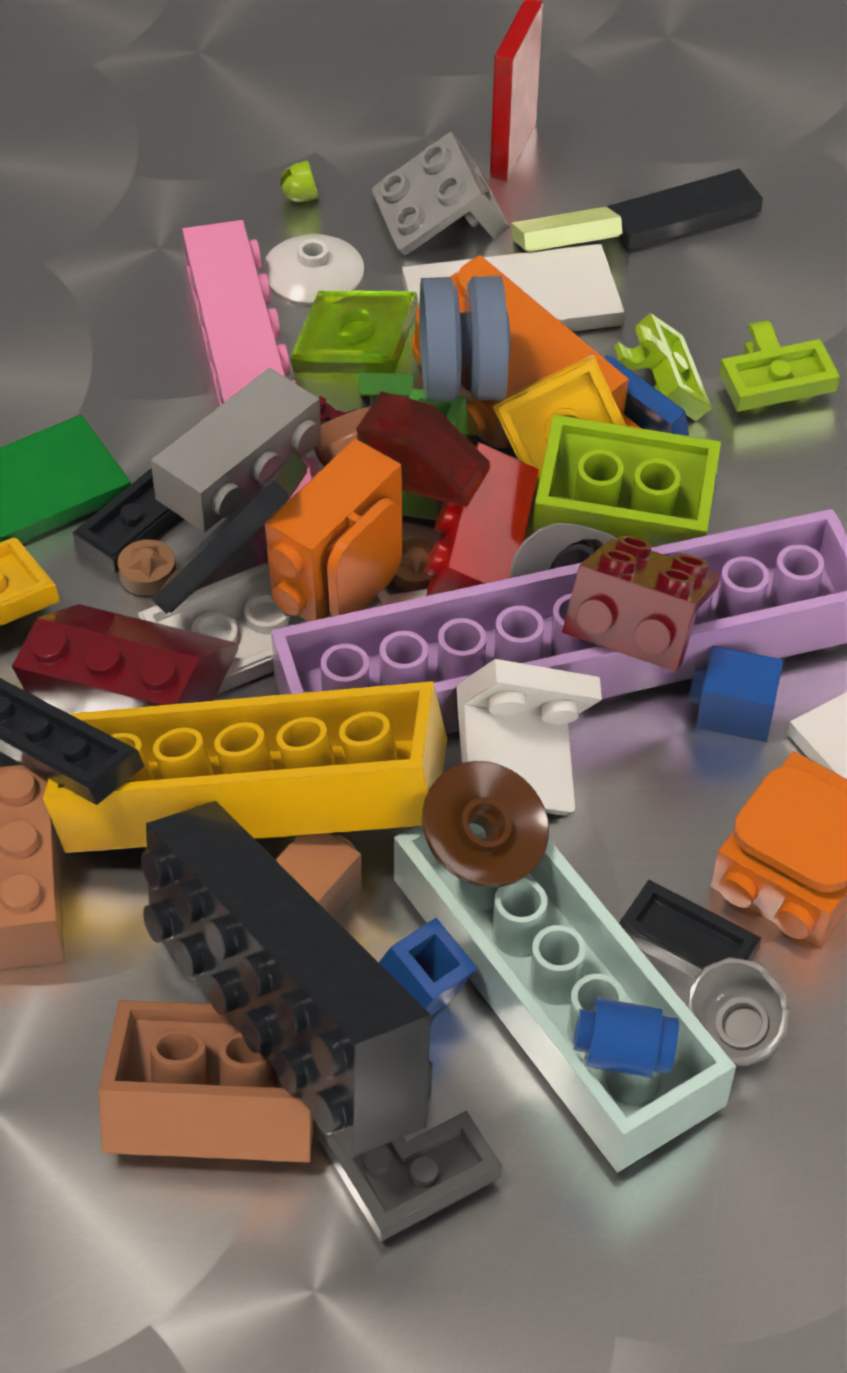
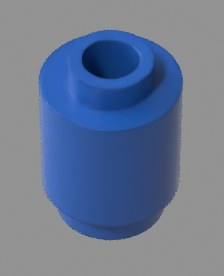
M595 997L592 1011L579 1009L573 1050L585 1052L584 1066L647 1078H652L654 1072L670 1074L676 1054L679 1020L678 1018L663 1016L662 1008Z

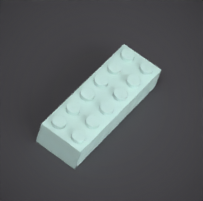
M469 824L471 831L478 838L486 840V832L480 825ZM415 826L394 837V881L426 923L437 918L478 967L477 971L470 978L471 982L617 1173L727 1106L736 1065L549 838L541 861L527 876L516 883L491 888L467 883L447 871L429 849L422 826ZM599 997L662 1008L663 1016L678 1018V1041L671 1073L654 1072L652 1078L585 1067V1052L573 1050L579 1009L592 1011L594 999Z

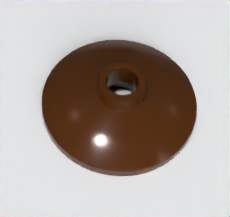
M470 761L458 764L437 778L424 800L422 827L429 849L437 861L460 880L481 887L507 886L527 876L538 865L545 853L549 838V824L544 805L537 792L523 777L503 765L488 761ZM469 824L480 825L486 832V840L478 838L471 831Z

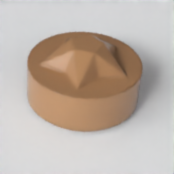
M420 538L403 541L401 564L391 581L394 587L402 592L428 589L431 576L424 573V567L435 543Z
M148 539L133 542L125 547L118 557L120 581L128 591L137 595H155L176 568L175 556L171 548L157 540Z

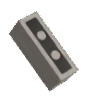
M269 367L151 459L155 499L203 532L208 531L222 518L229 517L293 453L299 457L301 454H307L315 447L321 439L320 399Z

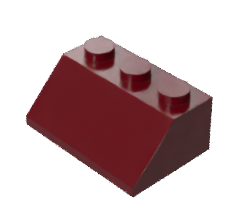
M77 604L38 617L13 662L12 668L25 691L67 713L214 701L238 651V646L236 642Z

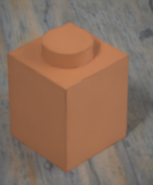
M340 834L298 835L276 859L334 919L362 889L361 853L357 851L347 838Z

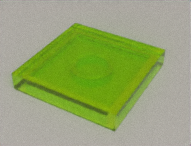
M318 291L290 357L294 373H395L414 323L417 307L419 306L417 293L413 291Z

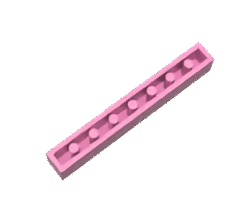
M243 220L182 228L186 270L219 406L269 367L284 377L290 375L285 343L276 345L275 341L280 339V327L276 308H266V305L271 304L268 278L266 273L257 274V270L262 269L257 239L248 240ZM306 454L299 456L308 466V472L291 498L319 472L316 457L307 458ZM264 523L251 536L257 565L268 562Z

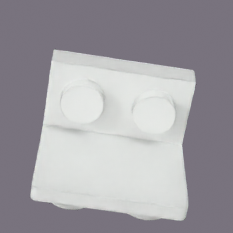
M494 659L457 684L461 763L488 761L503 765L518 773L533 787L540 797L546 813L566 816L575 810L568 723L577 720L578 714L602 700L600 677Z

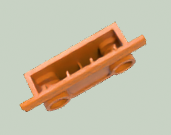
M479 254L464 264L458 273L456 272L450 276L457 286L460 312H464L465 289L472 276L500 275L503 279L510 324V361L508 364L506 396L587 356L593 355L626 426L640 428L624 414L629 379ZM418 306L415 315V332L412 337V355L416 363L421 366ZM461 366V387L458 395L466 396L468 433L479 436L492 447H511L492 407V403L498 400L476 401L468 389L466 366ZM421 372V375H420V377H419V382H420L421 388H422V390H423V385H422V372Z

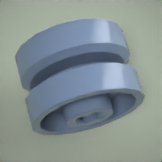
M500 275L472 276L465 289L464 312H460L457 286L450 277L421 278L419 325L422 385L425 402H454L461 387V366H466L468 389L476 401L505 400L508 364L510 361V324L502 277Z

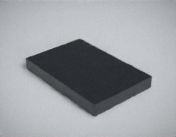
M293 453L175 568L151 600L166 614L168 612L172 613L291 498L307 474L308 466Z

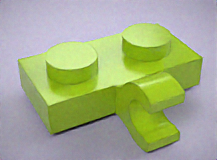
M652 313L635 326V332L640 342L639 346L627 348L619 342L614 345L621 364L630 370L651 369L657 383L654 388L684 409L686 415L697 421L712 409L684 336Z
M769 320L748 324L747 329L753 341L744 343L745 354L721 359L719 375L737 412L836 392L840 380V375L821 339L781 347Z

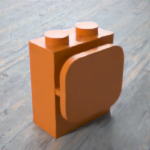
M354 439L265 522L271 597L281 610L292 616L298 615L308 622L327 618L329 615L333 617L364 610L390 584L402 560V471L400 463Z
M792 751L780 768L774 769L764 778L738 813L733 832L717 852L711 887L721 892L730 903L738 907L749 908L776 923L785 934L796 939H804L822 949L847 912V779Z

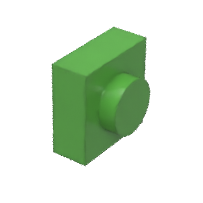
M359 373V395H370V406L384 404L385 406L402 407V396H409L412 388L414 389V374Z

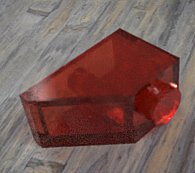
M381 391L356 428L359 441L401 464L402 490L467 508L490 470V461L434 405Z

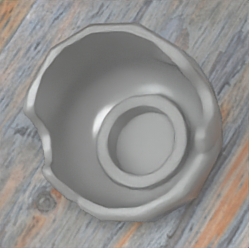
M728 957L706 966L689 986L687 1007L737 1067H749L770 1058L787 1037L790 1008L785 993L766 967L758 962Z

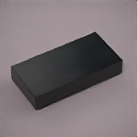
M649 879L619 922L620 926L640 950L695 979L706 966L728 957L752 961L759 950L762 937Z

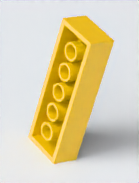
M434 681L69 713L137 749L145 767L98 805L93 804L51 779H48L43 800L64 853L147 847L146 823L213 801H217L254 839L422 826V808L425 797L433 783L443 774L447 736Z

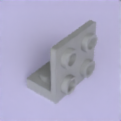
M452 132L429 145L424 151L396 171L388 174L372 188V193L396 247L403 255L409 254L463 215L472 227L481 224L493 239L510 228L479 164Z

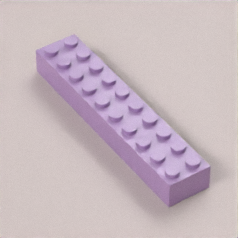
M832 508L652 547V551L673 558L676 554H688L701 558L709 564L708 569L721 575L718 588L698 609L683 664L676 672L561 633L579 565L581 564L578 563L272 629L274 676L280 695L434 681L446 734L459 731L456 685L494 659L600 677L603 699L691 679L694 676L696 667L707 669L712 646L779 659L847 643V534Z

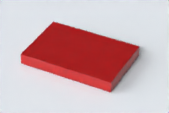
M523 1L494 56L490 174L491 178L508 181L536 124L543 13L542 1Z

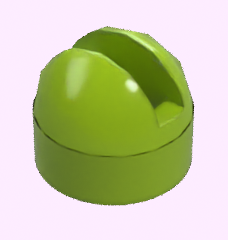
M308 160L295 163L285 169L281 175L280 186L288 200L295 203H306L319 199Z

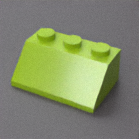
M553 414L535 501L532 534L538 529L554 523L586 525L592 529L609 533L616 538L622 535L641 538L649 542L652 547L707 536L721 441Z

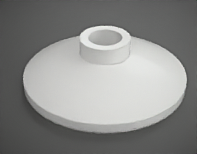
M308 234L287 239L275 246L264 260L263 273L267 275L270 291L279 299L297 306L323 307L341 302L356 292L364 278V263L359 252L344 240L328 235Z

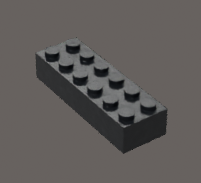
M217 801L146 823L147 851L142 853L141 865L148 882L149 905L144 907L143 917L150 937L156 943L161 942L176 958L177 964L185 977H193L208 994L215 1011L220 1015L226 1014L241 1031L248 1048L253 1053H260L274 1068L284 1089L289 1093L295 1092L312 1111L314 1119L322 1132L326 1135L332 1134L354 1158L425 1128L427 1122L431 1014Z

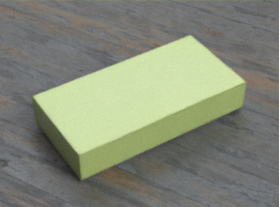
M600 207L512 222L511 233L512 240L525 251L531 252L618 237L619 234H622L621 216L607 207Z

